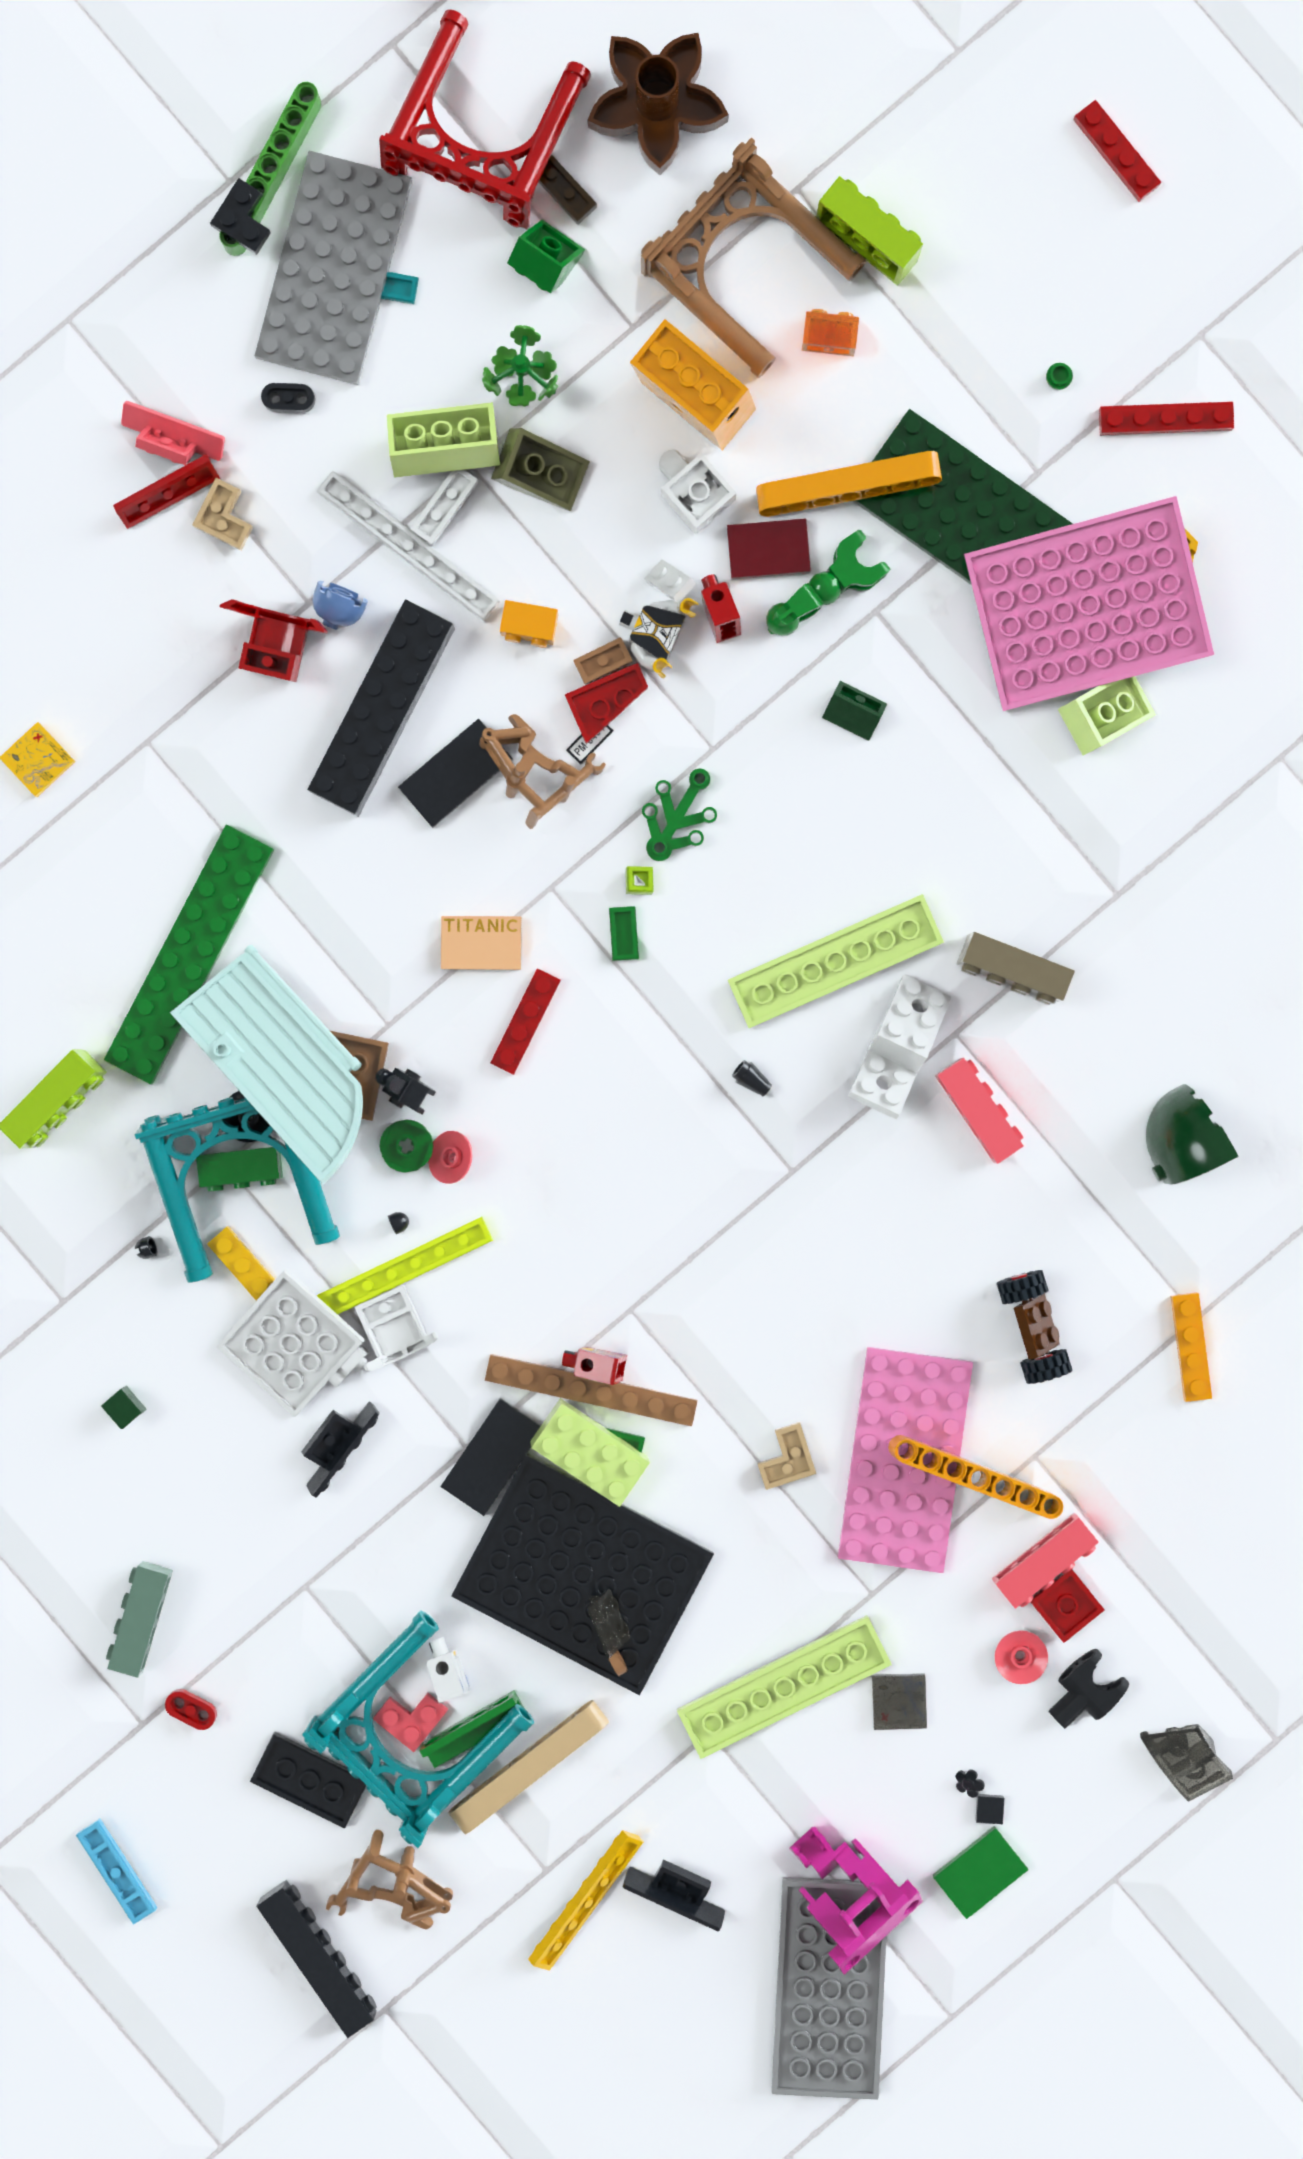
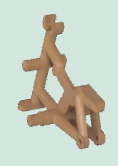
M512 714L508 717V720L514 728L499 730L485 728L479 745L481 748L486 749L505 777L507 784L506 796L514 798L520 792L534 806L529 811L525 820L526 826L529 829H533L538 821L559 802L565 803L570 793L592 773L594 775L601 774L606 764L603 762L600 766H594L592 761L596 757L595 753L588 755L585 766L580 771L563 760L554 761L547 758L531 745L535 739L536 732L519 715ZM519 743L518 752L523 757L516 766L501 745ZM534 764L550 773H556L559 770L567 775L562 786L545 801L525 783V778Z
M376 1829L362 1857L354 1859L350 1876L339 1893L329 1896L326 1910L329 1911L331 1906L337 1905L340 1907L338 1915L342 1916L347 1908L348 1897L364 1901L382 1899L403 1907L401 1919L425 1930L431 1928L433 1919L429 1916L439 1912L446 1914L450 1911L451 1903L449 1901L453 1898V1890L448 1887L443 1888L413 1867L415 1849L412 1846L405 1847L400 1864L380 1855L384 1834L381 1830ZM370 1863L390 1871L396 1876L393 1890L379 1888L375 1885L367 1890L358 1888V1884ZM408 1887L423 1896L424 1899L415 1902L414 1895L407 1893Z

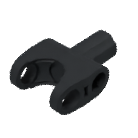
M1092 1649L1075 1660L1058 1679V1682L1068 1692L1048 1712L1064 1729L1085 1710L1095 1720H1100L1116 1706L1129 1688L1130 1683L1125 1677H1120L1114 1683L1112 1681L1106 1685H1099L1093 1682V1672L1097 1667L1096 1664L1102 1658V1653L1098 1649Z

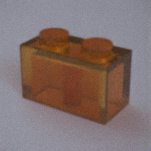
M812 309L811 312L806 311L801 351L854 357L859 317L854 316L850 312L828 314L823 309Z

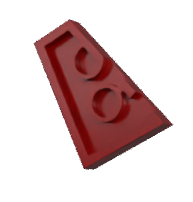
M636 663L564 694L585 744L589 743L648 690V685L639 664Z

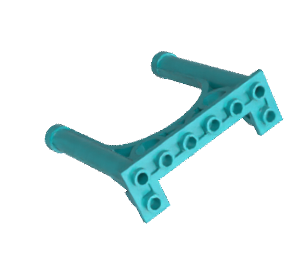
M233 1097L225 1098L217 1102L218 1106L208 1108L207 1105L198 1106L192 1109L191 1114L182 1116L181 1112L160 1118L159 1115H154L144 1119L145 1123L141 1124L134 1134L135 1138L139 1139L140 1143L144 1145L186 1269L184 1274L188 1283L206 1279L213 1272L187 1199L185 1189L186 1177L191 1164L201 1153L223 1141L252 1139L266 1143L280 1152L292 1171L315 1245L329 1243L340 1237L338 1227L333 1223L320 1181L286 1143L284 1145L276 1138L270 1136L273 1131L271 1126L263 1132L250 1128L248 1118L258 1114V1112L245 1097L234 1100ZM245 1113L241 1121L243 1130H239V1125L233 1126L224 1120V1118ZM212 1122V1131L205 1135L206 1141L202 1143L201 1135L192 1128ZM220 1129L225 1132L218 1134ZM183 1135H189L196 1142L195 1149L191 1154L178 1152L173 1145L174 1139ZM171 1156L174 1159L185 1161L179 1177H177Z
M422 1610L412 1618L413 1622L318 1717L315 1715L310 1720L302 1733L308 1747L312 1750H317L320 1754L328 1747V1751L333 1758L341 1760L354 1778H360L367 1785L366 1788L372 1796L379 1797L386 1804V1809L393 1816H398L402 1820L398 1829L401 1832V1837L405 1842L410 1845L413 1844L417 1849L422 1845L429 1825L523 1731L526 1732L534 1724V1719L530 1713L521 1705L516 1704L458 1763L440 1771L414 1769L398 1761L385 1749L374 1729L372 1720L373 1701L377 1691L439 1630L434 1619ZM366 1700L364 1718L358 1716L349 1717ZM358 1725L365 1728L366 1741L363 1743L352 1741L346 1733V1727ZM369 1744L373 1747L370 1750L373 1756V1764L360 1753V1751L368 1748ZM387 1772L395 1776L396 1772H398L400 1775L396 1779L394 1786L381 1773ZM405 1779L418 1780L422 1790L421 1795L418 1797L409 1796L402 1789L401 1782ZM443 1780L430 1794H428L429 1788L427 1781Z

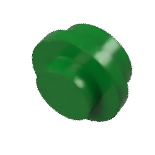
M1061 362L1051 365L1046 373L1048 385L1055 390L1067 388L1073 379L1071 368Z

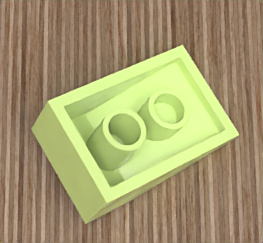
M1135 676L1100 685L1058 709L1083 756L1156 715Z

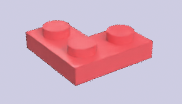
M428 1692L412 1712L408 1711L390 1696L374 1715L373 1720L412 1752H415L445 1715L448 1708L439 1703Z

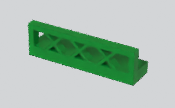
M515 1690L422 1742L419 1752L423 1758L428 1756L435 1769L475 1746L516 1704L524 1706Z

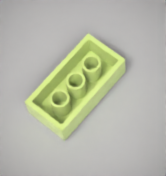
M493 402L386 415L389 456L394 478L500 465Z
M561 1398L530 1441L533 1450L619 1507L650 1464L647 1455L639 1452L629 1443L617 1437Z

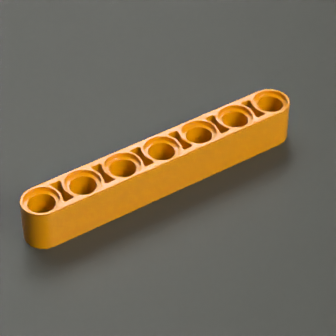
M925 451L766 482L756 487L759 514L763 517H771L932 486L940 483L942 476L938 453L935 451Z
M897 1435L889 1442L888 1449L890 1454L904 1464L1048 1519H1055L1063 1512L1064 1505L1062 1500L1045 1489L907 1436ZM907 1443L908 1451L904 1455H899L898 1449L900 1445ZM931 1452L933 1456L931 1462L924 1465L922 1461L924 1455ZM951 1462H956V1470L948 1474V1465ZM980 1471L981 1477L979 1481L972 1483L971 1477L973 1473ZM1004 1480L1005 1486L1003 1490L996 1492V1484ZM1028 1489L1027 1499L1020 1501L1021 1492ZM1048 1499H1052L1051 1508L1044 1510V1503Z

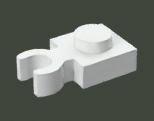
M360 1345L329 1379V1382L337 1388L353 1369L358 1373L363 1365L368 1362L365 1356L369 1351Z

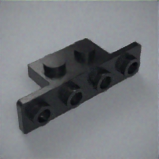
M369 1401L354 1422L333 1409L301 1451L304 1457L320 1466L306 1485L311 1496L317 1498L321 1492L328 1488L332 1477L344 1467L347 1457L353 1450L359 1447L362 1437L368 1429L376 1424L380 1412L372 1402Z
M664 1859L654 1877L633 1867L628 1868L622 1886L624 1889L717 1932L722 1928L725 1910L704 1900L710 1890L712 1881Z

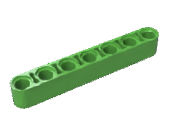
M301 82L294 89L246 180V183L252 187L264 190L263 197L251 215V218L261 223L321 109L322 104L318 90L311 82ZM307 95L314 96L310 102L302 101ZM293 119H301L299 125H289ZM280 143H289L287 148L283 150L277 149ZM274 165L277 167L274 172L265 173V169L268 166ZM221 232L219 233L220 241L228 254L240 256L246 251V248L238 243L228 244L229 237Z

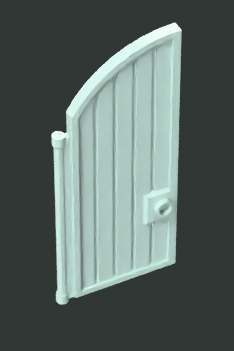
M249 945L245 948L244 954L237 957L170 1013L314 1176L324 1184L343 1164L352 1149L360 1128L363 1111L362 1086L350 1072L358 1070L362 1064L349 1053L258 954L256 948L253 945Z

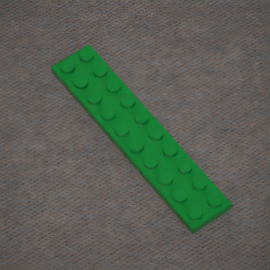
M227 824L225 825L113 1040L104 1061L153 1085L182 1029V1026L174 1019L170 1012L206 983L275 849Z

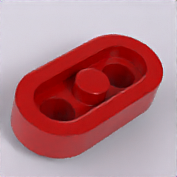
M176 1689L166 1698L165 1709L167 1713L197 1730L209 1729L216 1721L217 1710L215 1706L187 1690ZM176 1699H183L184 1706L177 1705ZM201 1710H204L208 1713L207 1718H202L200 1716Z

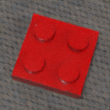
M1073 1569L1057 1576L1049 1588L1044 1591L1040 1590L1033 1596L1031 1604L1063 1643L1105 1611Z

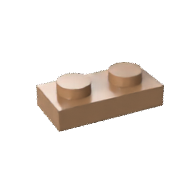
M619 637L574 659L573 662L584 685H587L633 663V660L622 638Z

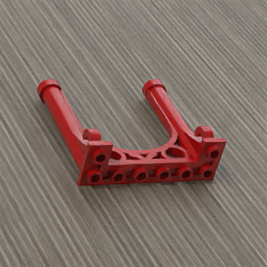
M448 9L440 20L441 26L389 133H386L385 136L381 134L379 138L381 168L393 176L398 174L407 176V165L414 171L425 172L440 182L451 183L458 186L464 192H472L490 203L503 205V220L513 227H522L528 230L530 226V205L535 188L582 88L587 86L591 78V73L581 63L575 61L567 63L535 133L521 146L503 152H485L469 148L454 140L443 130L433 111L435 93L469 25L464 15L458 11ZM424 110H426L429 124L417 126ZM422 135H435L439 144L434 148H428L419 144L417 139ZM445 146L448 148V154L452 156L454 161L441 156ZM526 156L520 171H518L514 161ZM480 163H484L483 173L469 168L473 166L480 167ZM504 164L511 174L507 178H499L492 175L489 169L494 165Z

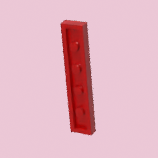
M1234 401L1100 406L1099 408L1100 436L1232 431L1235 428Z

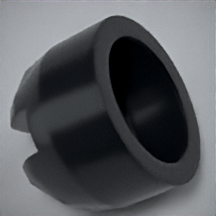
M394 1212L387 1216L396 1235L407 1229L409 1218L406 1214Z
M151 1236L138 1240L135 1245V1249L139 1248L140 1253L136 1254L138 1257L149 1259L157 1256V1246Z

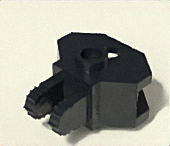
M383 1068L376 1073L375 1081L384 1086L383 1092L391 1096L388 1101L401 1109L405 1105L423 1115L425 1110L421 1107L422 1102L427 1094L434 1096L436 1093L434 1089L419 1080L421 1078L420 1075L408 1068L406 1071L394 1068L393 1072Z

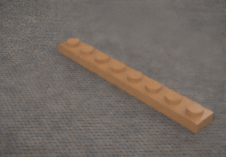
M490 1354L484 1380L691 1427L698 1399L621 1382L610 1385L576 1377L572 1371Z

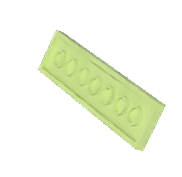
M921 894L730 978L727 981L748 1028H752L944 943L924 895Z
M868 1615L678 1708L677 1713L700 1759H703L892 1664Z

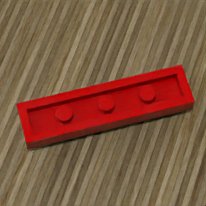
M1096 99L1074 116V122L1138 202L1160 186L1162 183Z
M207 454L117 502L113 507L125 527L129 529L214 482L215 478L220 479Z
M538 968L536 969L490 1064L515 1075L561 982L560 979Z

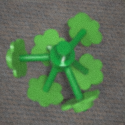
M516 325L514 331L510 332V337L514 339L515 344L521 346L520 354L517 355V351L513 348L508 349L506 346H499L496 350V355L491 359L495 365L494 372L497 376L491 373L488 367H484L482 382L488 392H494L496 396H499L502 390L498 381L507 376L511 377L515 373L518 376V383L513 384L510 390L506 391V397L509 398L510 405L526 407L530 402L536 400V393L532 391L531 386L524 385V376L529 375L544 387L539 394V401L545 396L550 398L556 394L558 388L556 384L558 375L556 374L551 378V373L556 370L557 363L552 359V354L549 351L543 353L540 350L533 353V360L530 361L525 356L527 345L534 346L535 342L541 340V335L535 332L533 327Z

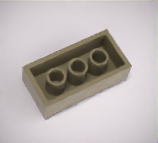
M975 931L967 935L956 963L962 966L961 971L972 976L985 975L987 976L986 981L998 986L1006 983L1012 986L1011 991L1024 996L1030 993L1036 995V1001L1047 1005L1064 1001L1075 970Z

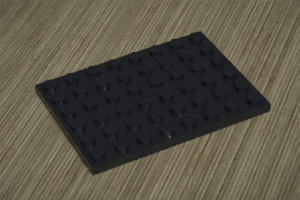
M525 1454L451 1597L640 1696L714 1556V1552L624 1504L619 1507L586 1484L529 1454ZM613 1648L618 1649L628 1669L626 1673L620 1676L616 1674L606 1653Z

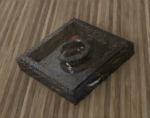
M925 1673L871 1675L874 1730L927 1729Z

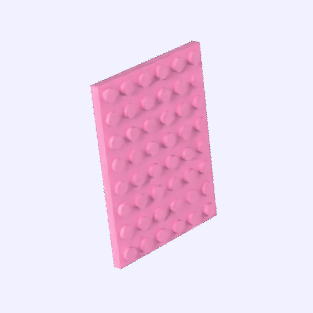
M1177 496L964 554L1002 711L1214 655Z

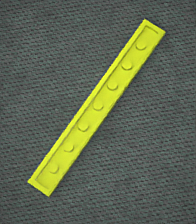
M481 1216L316 1296L338 1315L493 1241V1238Z

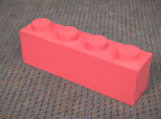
M964 1057L960 1058L936 1074L935 1077L993 1163L999 1164L1024 1147L1021 1142L1024 1137L1015 1125L1013 1127L1010 1126L1006 1120L1009 1115L1000 1103L998 1105L995 1104L991 1098L994 1093L985 1081L983 1083L980 1082L976 1076L979 1071L972 1060L966 1061Z
M1073 1513L995 1575L992 1580L1015 1609L1019 1606L1024 1607L1033 1600L1032 1595L1040 1589L1044 1591L1054 1583L1053 1579L1057 1575L1069 1572L1075 1566L1074 1562L1081 1556L1085 1558L1092 1554L1096 1549L1095 1545L1099 1541L1078 1515Z

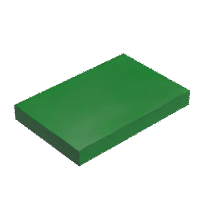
M993 1826L932 1876L967 1920L1029 1869L998 1829Z

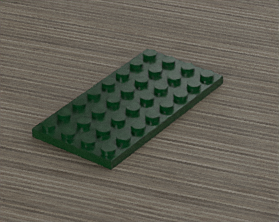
M910 408L872 462L925 451H935L939 457L942 481L932 486L853 501L969 584H971L964 554L1073 524Z

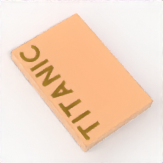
M441 916V969L521 970L522 917Z

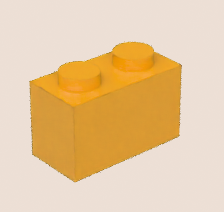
M505 600L500 634L505 637V641L520 643L521 640L531 641L532 646L546 648L547 644L553 645L559 616L558 609Z

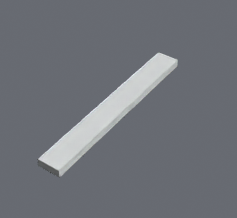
M332 470L316 490L319 495L484 623L501 602L495 595Z

